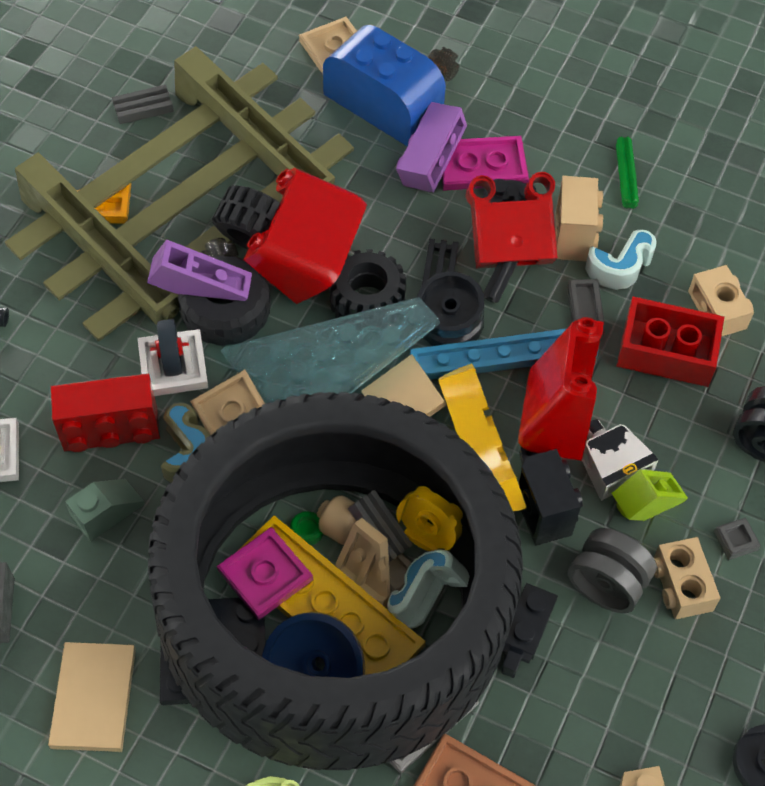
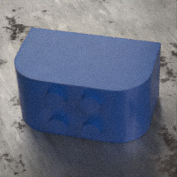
M372 25L362 26L326 58L323 63L324 95L407 147L411 135L418 128L420 119L425 114L430 103L444 104L445 80L436 64L424 54Z

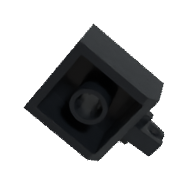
M520 447L519 455L522 468L519 487L527 507L521 510L535 546L572 536L576 522H578L580 508L583 507V500L578 488L573 489L567 461L565 459L561 460L557 449L535 453Z

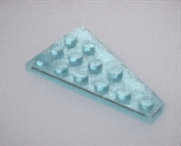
M418 297L230 345L220 351L237 373L244 369L246 370L265 404L275 402L278 399L285 400L287 397L294 395L300 396L301 394L313 395V393L317 392L353 393L438 326L440 321Z

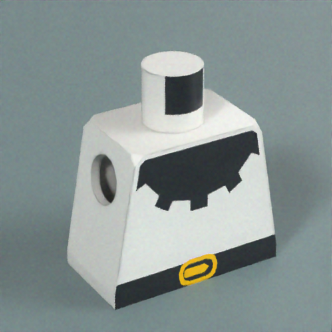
M598 419L591 421L587 436L589 440L586 441L582 462L602 501L612 496V492L638 470L654 471L658 458L625 425L619 424L606 431Z

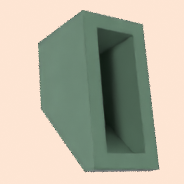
M126 479L93 482L65 501L71 518L90 542L145 505L144 500Z

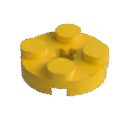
M419 486L415 491L408 493L397 507L396 517L398 523L401 520L406 527L404 533L411 542L424 550L434 551L438 550V548L450 550L462 534V524L460 521L463 518L462 510L457 505L449 503L440 495L432 492L426 486Z

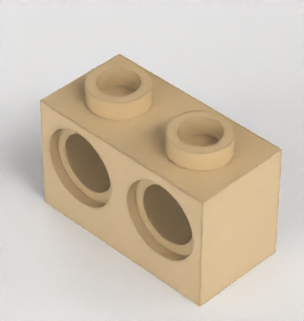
M698 537L659 545L654 556L657 565L654 575L656 578H660L664 588L662 591L663 601L666 608L672 610L674 619L713 612L721 598ZM671 560L680 561L684 567L673 565ZM682 590L692 592L696 598L686 597Z

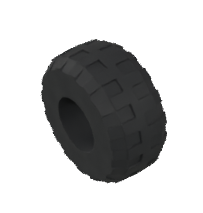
M235 256L214 257L215 259L252 273L248 299L246 301L235 300L232 303L221 305L213 303L218 298L178 294L179 310L183 322L189 331L200 329L202 341L222 346L235 345L252 338L265 326L271 308L269 285L266 279L243 259Z

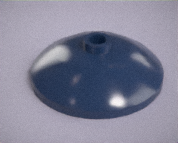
M302 613L283 621L269 636L262 653V657L274 665L309 676L352 678L365 675L364 654L357 637L342 621L324 613ZM317 657L324 660L325 666L323 670L318 669L315 664Z

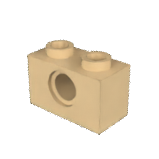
M725 265L694 274L688 292L699 311L725 316L722 336L746 330L754 314L753 305L744 296L740 289L738 278L732 275L728 266Z

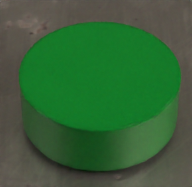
M305 511L297 514L292 519L290 529L311 546L317 544L323 537L318 524L320 518L317 517L316 513Z

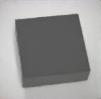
M746 517L718 526L714 530L728 560L758 551L761 546Z

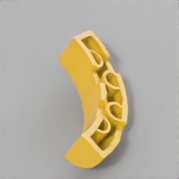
M468 364L443 375L438 381L457 435L467 442L488 465L503 488L512 510L526 509L527 507L517 478L508 461L492 416L485 417L483 411L488 410L489 407L473 364Z

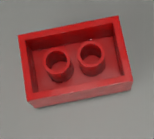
M632 296L616 367L709 387L717 367L725 316Z
M149 373L51 386L52 421L64 452H82L88 448L102 446L113 448L119 444L132 442L142 444L154 439H160L157 403Z

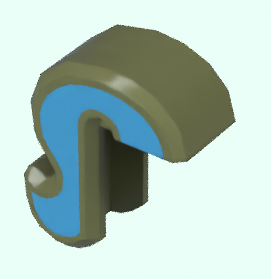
M186 403L170 405L163 417L167 423L166 431L183 450L161 465L163 477L170 483H172V478L183 462L186 463L190 454L210 436L207 430L198 425L196 411Z

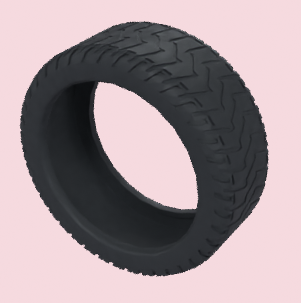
M335 392L313 393V395H294L287 397L285 400L278 399L272 403L268 402L263 404L262 407L253 408L247 413L244 412L238 418L227 422L225 426H221L216 432L207 437V440L190 454L187 462L181 464L172 478V483L167 485L160 501L161 505L156 509L152 525L153 532L150 533L148 550L150 559H148L150 591L158 637H160L165 661L169 663L170 672L177 686L180 685L182 688L181 691L193 708L196 707L199 710L198 713L213 728L217 727L221 734L235 744L240 743L243 748L279 763L314 770H351L378 766L382 763L406 757L408 754L431 744L434 740L452 729L473 708L475 702L478 701L487 688L499 663L521 594L523 558L518 526L505 492L488 465L455 432L442 423L439 424L434 418L427 416L425 413L415 411L413 408L407 405L404 406L399 402H390L385 398H378L372 395L363 396L359 393L351 394L349 392H340L339 394ZM419 486H426L432 492L440 495L449 503L457 505L462 510L463 518L460 520L462 534L454 546L447 550L467 569L470 576L467 587H459L461 592V611L449 630L421 655L387 671L352 678L309 676L274 665L243 646L217 618L204 592L205 579L215 555L233 530L260 508L292 494L321 489L357 491L369 494L375 490L381 499L387 500L398 507L408 493L415 491Z

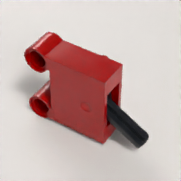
M537 172L532 175L524 189L526 201L490 203L496 192L495 182L485 175L476 176L468 186L466 199L471 205L476 269L495 268L483 292L484 298L490 302L498 303L516 266L553 264L558 258L552 200L555 180L547 172ZM533 184H543L546 188V193L538 194L535 192ZM477 186L485 188L488 196L484 198L476 196L473 188Z

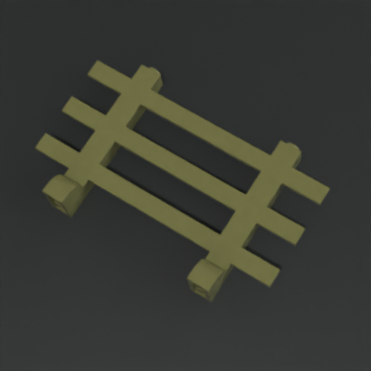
M196 46L174 60L175 95L188 105L193 106L198 102H201L202 105L78 191L39 152L15 167L21 200L34 212L40 213L44 210L46 213L6 240L5 245L21 261L64 231L84 253L43 282L44 286L60 301L103 270L123 291L122 294L83 322V326L98 342L141 310L156 325L158 321L173 319L179 312L178 294L147 283L151 264L134 248L142 240L257 157L277 176L285 169L297 168L334 184L335 176L328 170L354 151V147L339 133L311 154L290 135L292 131L312 118L316 113L301 97L274 117H271L252 97L278 80V76L263 62L234 82ZM218 121H221L240 140L117 229L95 209ZM276 180L260 191L278 202H281L283 195L276 191ZM212 226L185 247L213 257L233 241L225 237L215 226Z

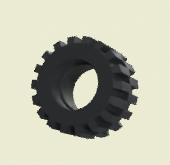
M232 185L226 190L212 218V223L229 240L249 249L247 243L250 238L258 232L261 234L269 229L280 202L253 188Z
M367 249L365 253H361L360 250L354 251L352 256L348 254L341 274L330 287L331 310L333 313L335 312V318L339 322L344 320V326L349 329L354 326L356 331L362 332L363 329L375 332V328L378 327L384 330L388 328V323L394 324L397 321V317L402 315L405 306L406 276L403 274L401 264H396V259L392 256L387 258L386 253L379 251L378 254L373 253L372 249ZM362 287H373L380 290V292L372 295H363L355 290Z

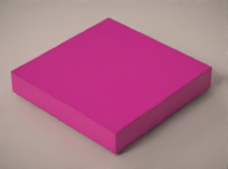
M272 527L217 565L218 572L258 620L313 581L311 572Z

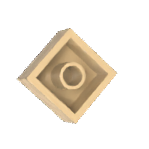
M562 176L555 212L557 259L587 261L589 248H598L599 233L597 232H601L603 226V214H599V209L602 208L603 191L598 190V178Z

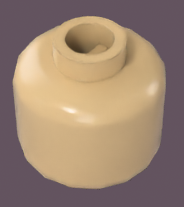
M342 495L336 496L330 501L325 500L317 512V517L320 518L318 523L319 530L324 535L344 545L353 524L356 522L348 510L355 502Z

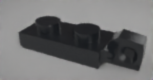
M526 583L518 601L514 619L502 653L507 654L501 671L502 674L514 678L521 661L529 664L530 660H533L558 595Z

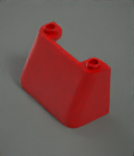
M292 168L290 170H283L277 177L276 191L283 195V198L269 229L261 234L259 232L254 234L248 241L247 247L249 249L244 257V261L295 304H299L325 291L336 282L341 274L367 204L357 194L302 170Z
M589 317L575 320L531 367L518 435V443L525 450L543 453L557 449L562 458L582 461L596 401L597 387L592 381V374L604 322L596 321Z

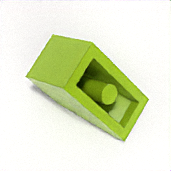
M642 469L638 470L612 492L617 501L618 511L628 520L645 521L688 499L670 472Z

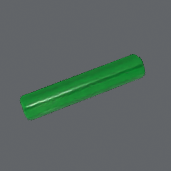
M621 136L617 139L616 152L622 205L626 209H634L638 206L639 196L632 139L628 136Z

